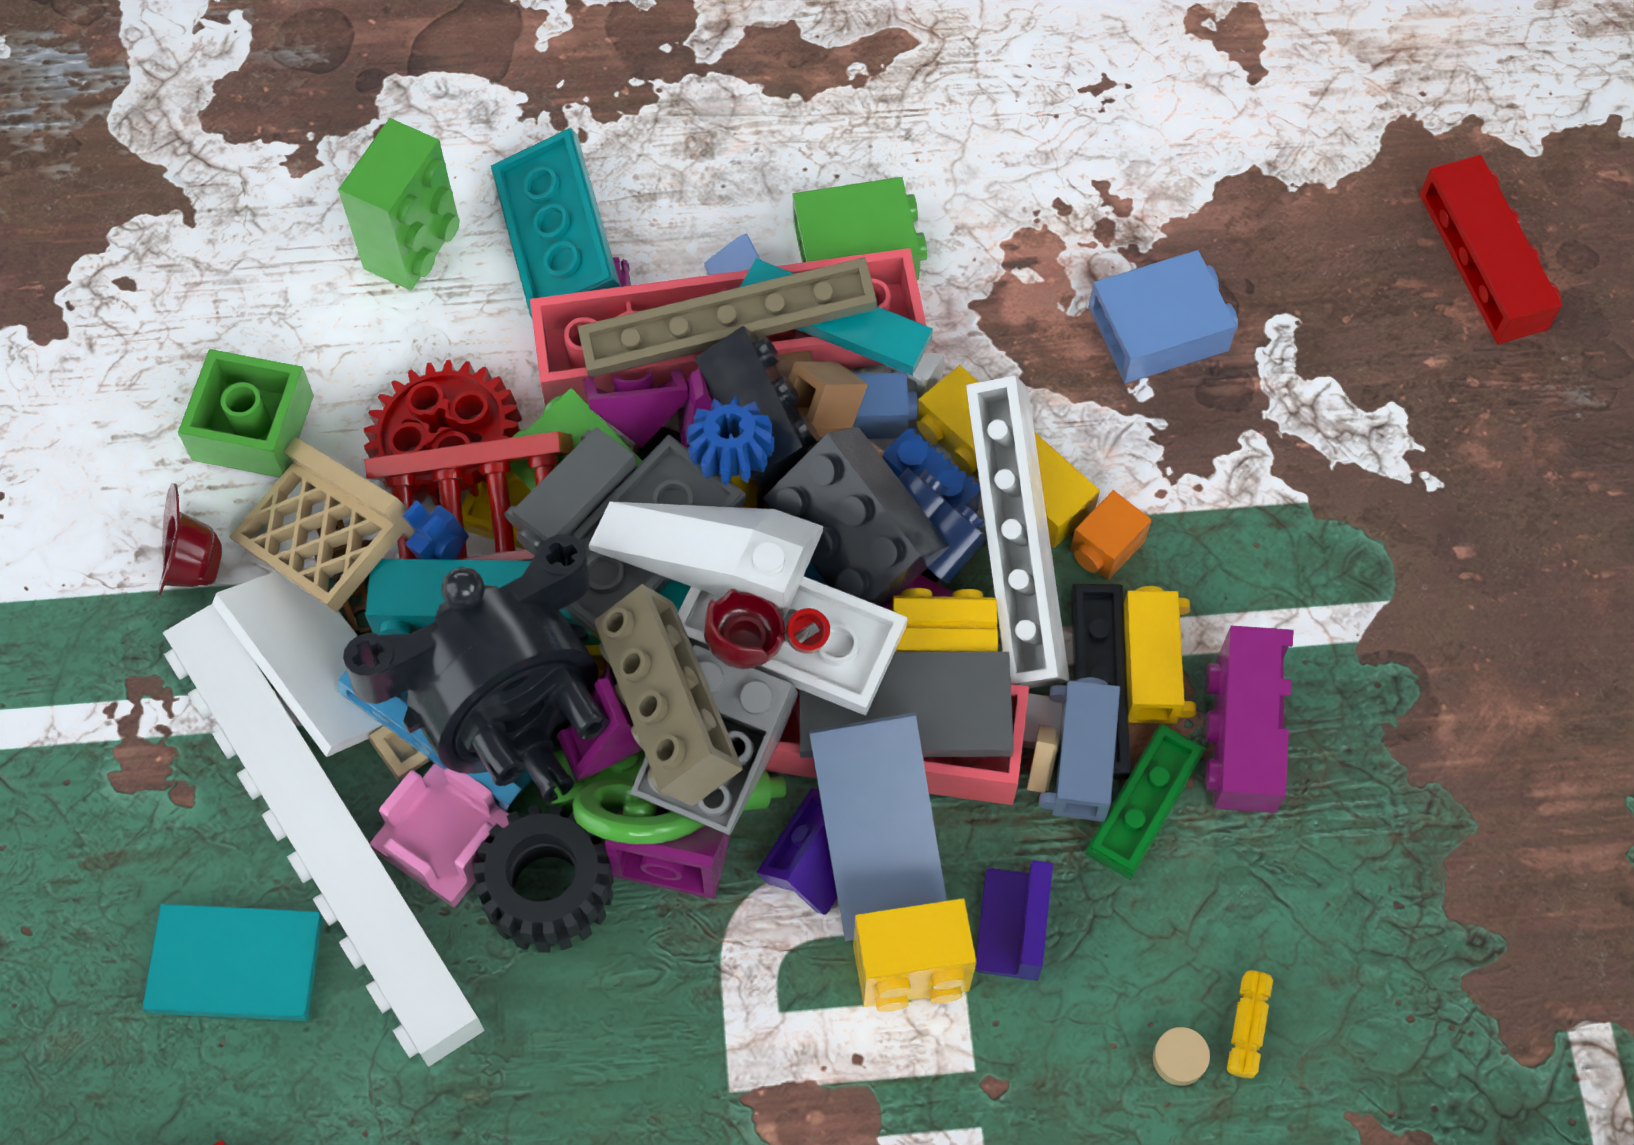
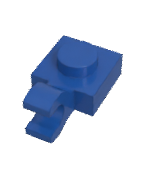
M416 500L403 515L404 520L415 531L405 544L417 559L455 560L460 554L463 544L469 538L455 516L440 505L430 514Z

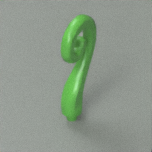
M764 770L743 811L766 809L771 798L784 797L786 795L785 779L783 777H769L767 771ZM604 779L587 784L578 790L572 803L573 815L577 824L589 833L615 842L628 844L664 843L689 835L705 826L673 811L654 816L658 805L630 794L635 782L627 780ZM607 803L625 804L622 815L613 814L605 810L601 805Z

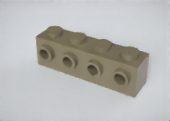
M641 584L594 620L602 641L599 644V649L604 659L611 665L616 677L615 691L622 703L628 708L634 724L631 727V732L635 741L645 752L650 765L648 776L652 785L663 796H671L693 806L742 771L743 768L674 602Z

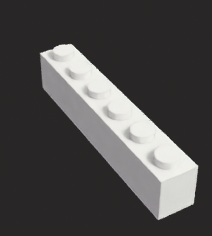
M1016 376L966 385L994 592L997 600L1003 652H1009L1011 684L1029 686L1030 689L1067 683L1070 679L1028 387Z

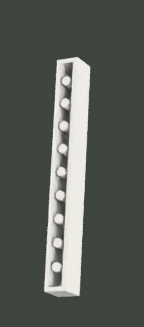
M213 604L164 631L163 634L172 647L170 651L164 653V656L179 680L188 675L190 676L196 689L190 691L188 695L203 719L212 714L221 728L212 734L227 759L238 755L245 769L236 774L252 800L261 795L265 799L270 810L263 813L262 817L276 840L280 841L286 836L290 840L296 851L288 855L287 858L301 881L305 883L313 878L320 889L321 894L313 898V901L329 926L339 921L348 936L339 941L350 962L355 969L365 964L370 971L374 981L367 984L366 988L382 1014L390 1008L395 1012L402 1025L395 1028L393 1032L408 1057L411 1058L420 1053L429 1067L484 1032L485 1030L260 668Z

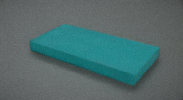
M571 127L490 165L531 318L530 299L621 286L579 138Z

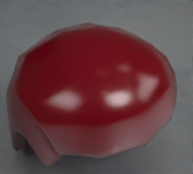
M730 589L717 601L710 600L705 615L704 639L712 655L727 666L739 669L758 667L772 659L783 646L785 641V622L773 602L748 592H738L735 589Z

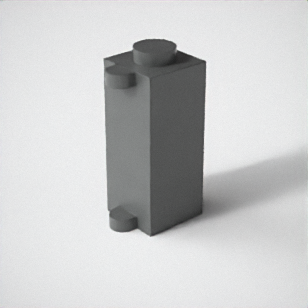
M596 427L593 431L588 429L581 436L582 441L516 507L511 506L504 513L507 520L517 528L518 533L516 537L518 541L533 555L537 554L541 544L549 537L558 534L571 535L637 468L635 455Z

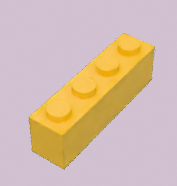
M958 365L918 399L916 423L921 434L930 443H939L951 454L955 465H958L960 471H966V475L969 476L973 474L979 480L966 385L979 383V381L961 365ZM1034 431L1050 545L1055 548L1096 508L1100 490Z

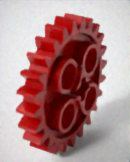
M446 360L442 371L436 372L432 363L429 362L426 365L425 375L421 377L412 369L409 370L408 377L410 382L406 385L393 380L391 383L396 392L393 396L379 394L378 399L383 406V410H369L368 414L374 425L364 428V433L369 442L363 446L369 458L507 439L512 438L521 431L518 422L522 421V416L511 390L506 389L500 376L492 379L486 367H482L475 373L470 361H466L459 371H456L451 360ZM480 467L462 470L463 479L458 480L460 498L461 492L468 490L474 497H478L479 489L477 484L481 481L487 483L486 475H481ZM432 474L416 476V485L411 486L414 502L417 500L422 504L429 495L435 507L441 506L438 482H433Z

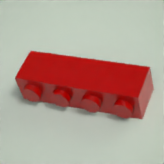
M1481 154L1430 168L1419 196L1496 344L1499 345L1549 330L1562 307L1560 292L1557 286L1550 282L1540 264V256L1536 247L1529 244L1520 227V220L1516 210L1513 207H1509L1504 198L1496 173L1493 170H1489Z

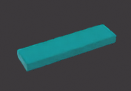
M756 258L740 287L794 273ZM880 307L875 310L797 328V330L912 376L933 334V328Z

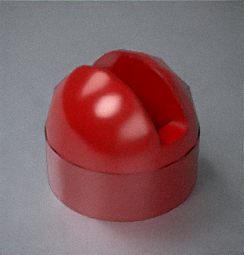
M804 608L798 610L791 616L786 625V639L789 645L800 653L811 654L817 652L825 645L830 636L829 621L823 613L816 609ZM815 623L819 632L800 643L795 636Z

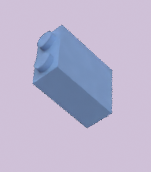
M1199 250L1093 282L1088 308L1124 384L1215 356L1230 349L1235 331L1238 329L1237 315L1230 303L1225 304L1219 292L1217 274L1211 265L1206 266Z

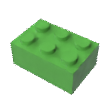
M389 118L338 188L363 269L412 291L419 279L426 277L432 270L436 254L443 244L450 242L454 238L459 228L460 219L440 140Z

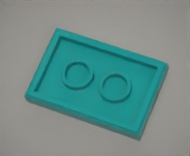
M160 904L142 1009L147 1014L308 1022L323 922L322 914L316 911Z

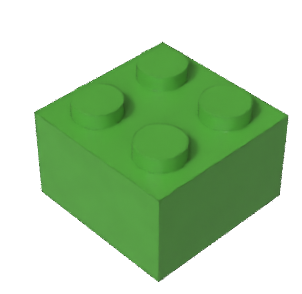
M209 349L178 430V435L191 460L280 478L291 463V459L283 451L295 437L299 439L314 397L303 366Z

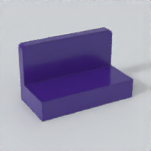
M811 788L756 871V874L768 885L794 891L816 913L826 915L838 897L819 789Z
M1032 860L1028 873L995 868L986 870L976 949V972L1038 981L1043 967L1053 863Z

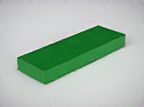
M1160 723L1108 811L1105 821L1101 823L1087 847L1085 855L1131 880L1206 748Z

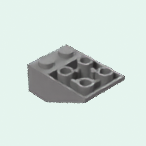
M694 644V653L743 770L698 803L690 806L671 796L665 797L655 789L648 776L650 765L645 757L630 794L730 835L780 741L799 693L793 684L757 669H739L727 666L713 656L711 651Z

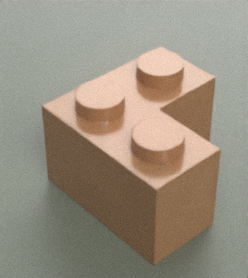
M837 361L794 362L788 379L800 397V401L795 403L800 415H805L813 424L820 440L827 433L852 428L868 383ZM871 442L882 457L884 451Z

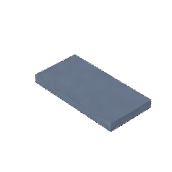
M915 712L809 730L845 941L854 940L855 915L947 901Z

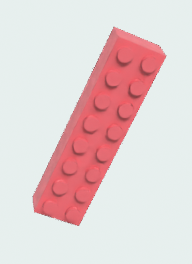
M910 248L777 266L797 274L866 257L877 300V307L926 326ZM749 270L530 299L539 377L545 407L553 398L564 395L570 388L588 404L583 379L590 377L586 369L577 326L739 288ZM797 329L766 336L772 342L779 355L811 350L813 362L837 361L847 369L884 365ZM704 351L593 377L595 387L608 393H613V376L618 375V377L625 380H637L645 377L647 372H652L654 389L671 380L672 370L677 369L682 370L687 383L690 374L699 368L695 357Z

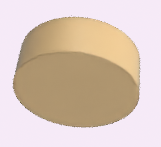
M1177 1027L1166 1031L1159 1038L1153 1050V1064L1157 1073L1168 1083L1177 1086H1186L1198 1081L1206 1071L1210 1061L1209 1047L1204 1038L1196 1031L1185 1027Z

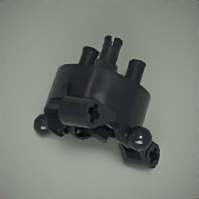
M558 534L549 537L541 544L537 554L523 575L500 588L485 585L481 575L472 568L460 567L451 570L445 575L441 587V593L445 602L440 604L433 623L411 634L378 635L366 633L355 637L348 643L344 649L343 660L354 694L361 701L379 704L408 691V708L403 720L409 733L421 729L441 762L452 771L464 774L489 772L495 785L506 786L516 781L522 775L521 770L526 769L541 791L545 801L552 802L558 799V795L554 791L556 787L562 796L566 795L573 788L574 781L566 773L552 752L554 746L552 740L557 737L561 730L567 729L570 725L573 726L580 738L583 737V739L589 740L601 734L609 724L608 718L591 696L595 690L594 685L598 681V666L582 643L589 638L588 633L583 626L568 623L559 611L578 601L586 594L589 588L587 557L583 543L570 535Z

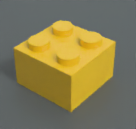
M964 898L855 915L853 948L863 1007L876 1006L879 1012H891L906 1008L909 1005V1000L930 997L931 1003L942 1004L956 1001L962 998V992L970 991L976 966V957Z

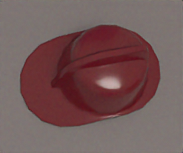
M171 483L168 489L164 509L162 535L163 572L158 590V595L160 596L164 586L195 587L213 584L217 578L222 556V544L213 528L179 511V494L176 483Z

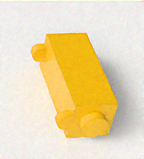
M1144 586L1135 591H1127L1123 606L1128 723L1177 724L1179 718L1196 716V703L1184 701L1180 615L1190 612V600L1179 598L1178 591H1164L1157 586Z

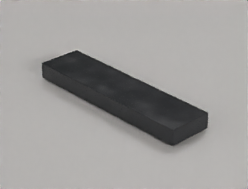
M1072 584L1071 612L1074 681L1091 677L1104 680L1111 686H1120L1113 779H1128L1131 771L1123 585Z

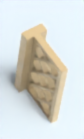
M295 437L283 451L293 463L229 537L246 551L337 613L401 535L409 539L415 531L404 520L403 515L408 508L398 498ZM302 481L300 495L287 499L288 495ZM325 501L324 510L311 515L312 506ZM297 512L296 521L283 526L284 516ZM351 516L350 526L336 531L337 521ZM268 523L267 533L252 538L264 524ZM321 528L320 538L307 542L308 532ZM380 531L368 546L361 548L363 537ZM293 538L291 549L279 553L280 543ZM347 543L346 554L332 559L333 548ZM318 555L316 566L303 570L304 560ZM343 572V576L328 593L329 577Z

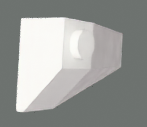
M609 502L589 543V550L723 597L730 589L757 595L773 602L785 620L821 537L823 526L775 509Z

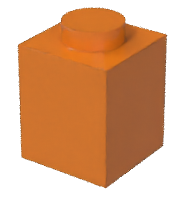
M1112 490L1075 529L1070 551L1084 569L1091 573L1097 572L1106 580H1109L1146 541L1152 519L1116 491Z

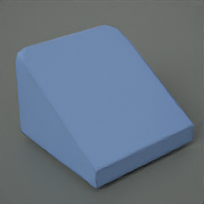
M746 233L737 237L704 262V267L708 275L750 270L755 259H761Z

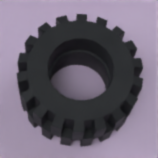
M540 805L528 807V816L520 818L517 811L507 815L509 825L505 828L496 823L489 831L492 838L491 844L482 841L477 851L481 862L474 863V876L478 883L475 887L491 925H495L498 933L505 940L512 937L516 946L528 950L530 943L536 945L538 952H550V944L559 943L561 950L573 947L570 938L579 935L584 941L592 935L590 925L593 922L601 925L606 917L604 907L605 905H611L613 899L611 884L614 883L613 874L604 842L601 843L600 837L589 833L577 824L573 812L567 818L565 817L563 807L551 805L550 812L547 814L541 812ZM546 857L560 858L569 862L576 869L570 886L561 895L551 900L531 901L521 897L514 890L516 880L521 871L535 860Z

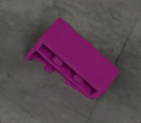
M1231 625L1215 664L1209 663L1207 665L1205 689L1206 694H1214V711L1207 712L1205 738L1206 742H1214V759L1207 760L1205 787L1208 791H1214V809L1276 813L1286 796L1289 729H1284V696H1291V679H1284V656L1288 648L1293 646L1294 630Z

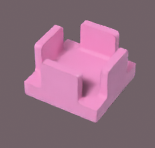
M434 763L423 778L414 770H411L388 797L379 810L385 824L369 844L376 854L455 908L476 882L474 863L481 862L477 851L482 841L489 844L492 843L489 831L496 823L502 828L509 825L506 817L509 813L495 803L492 792L478 781L464 773H458L448 768L444 770Z

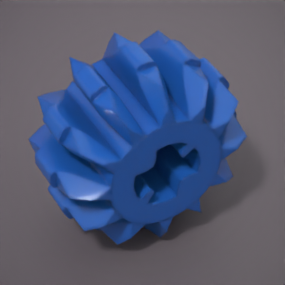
M736 395L728 405H722L714 398L710 405L711 411L697 408L694 424L688 425L686 436L687 444L690 445L688 448L689 458L693 466H701V473L704 474L705 479L720 474L721 481L725 486L731 480V476H739L748 483L751 477V470L764 472L767 466V457L772 456V452H774L772 423L768 415H760V409L755 401L741 407Z

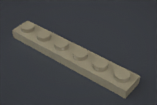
M866 257L577 327L589 377L593 378L705 351L742 326H745L757 337H762L875 310L878 307Z

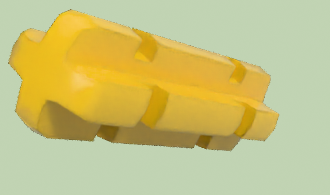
M1248 970L1241 981L1239 994L1243 998H1240V1002L1237 1005L1231 1044L1235 1048L1229 1051L1227 1063L1228 1073L1241 1078H1254L1259 1070L1261 1054L1257 1050H1260V1047L1263 1045L1269 1004L1265 1001H1268V997H1271L1273 985L1272 976L1264 972Z

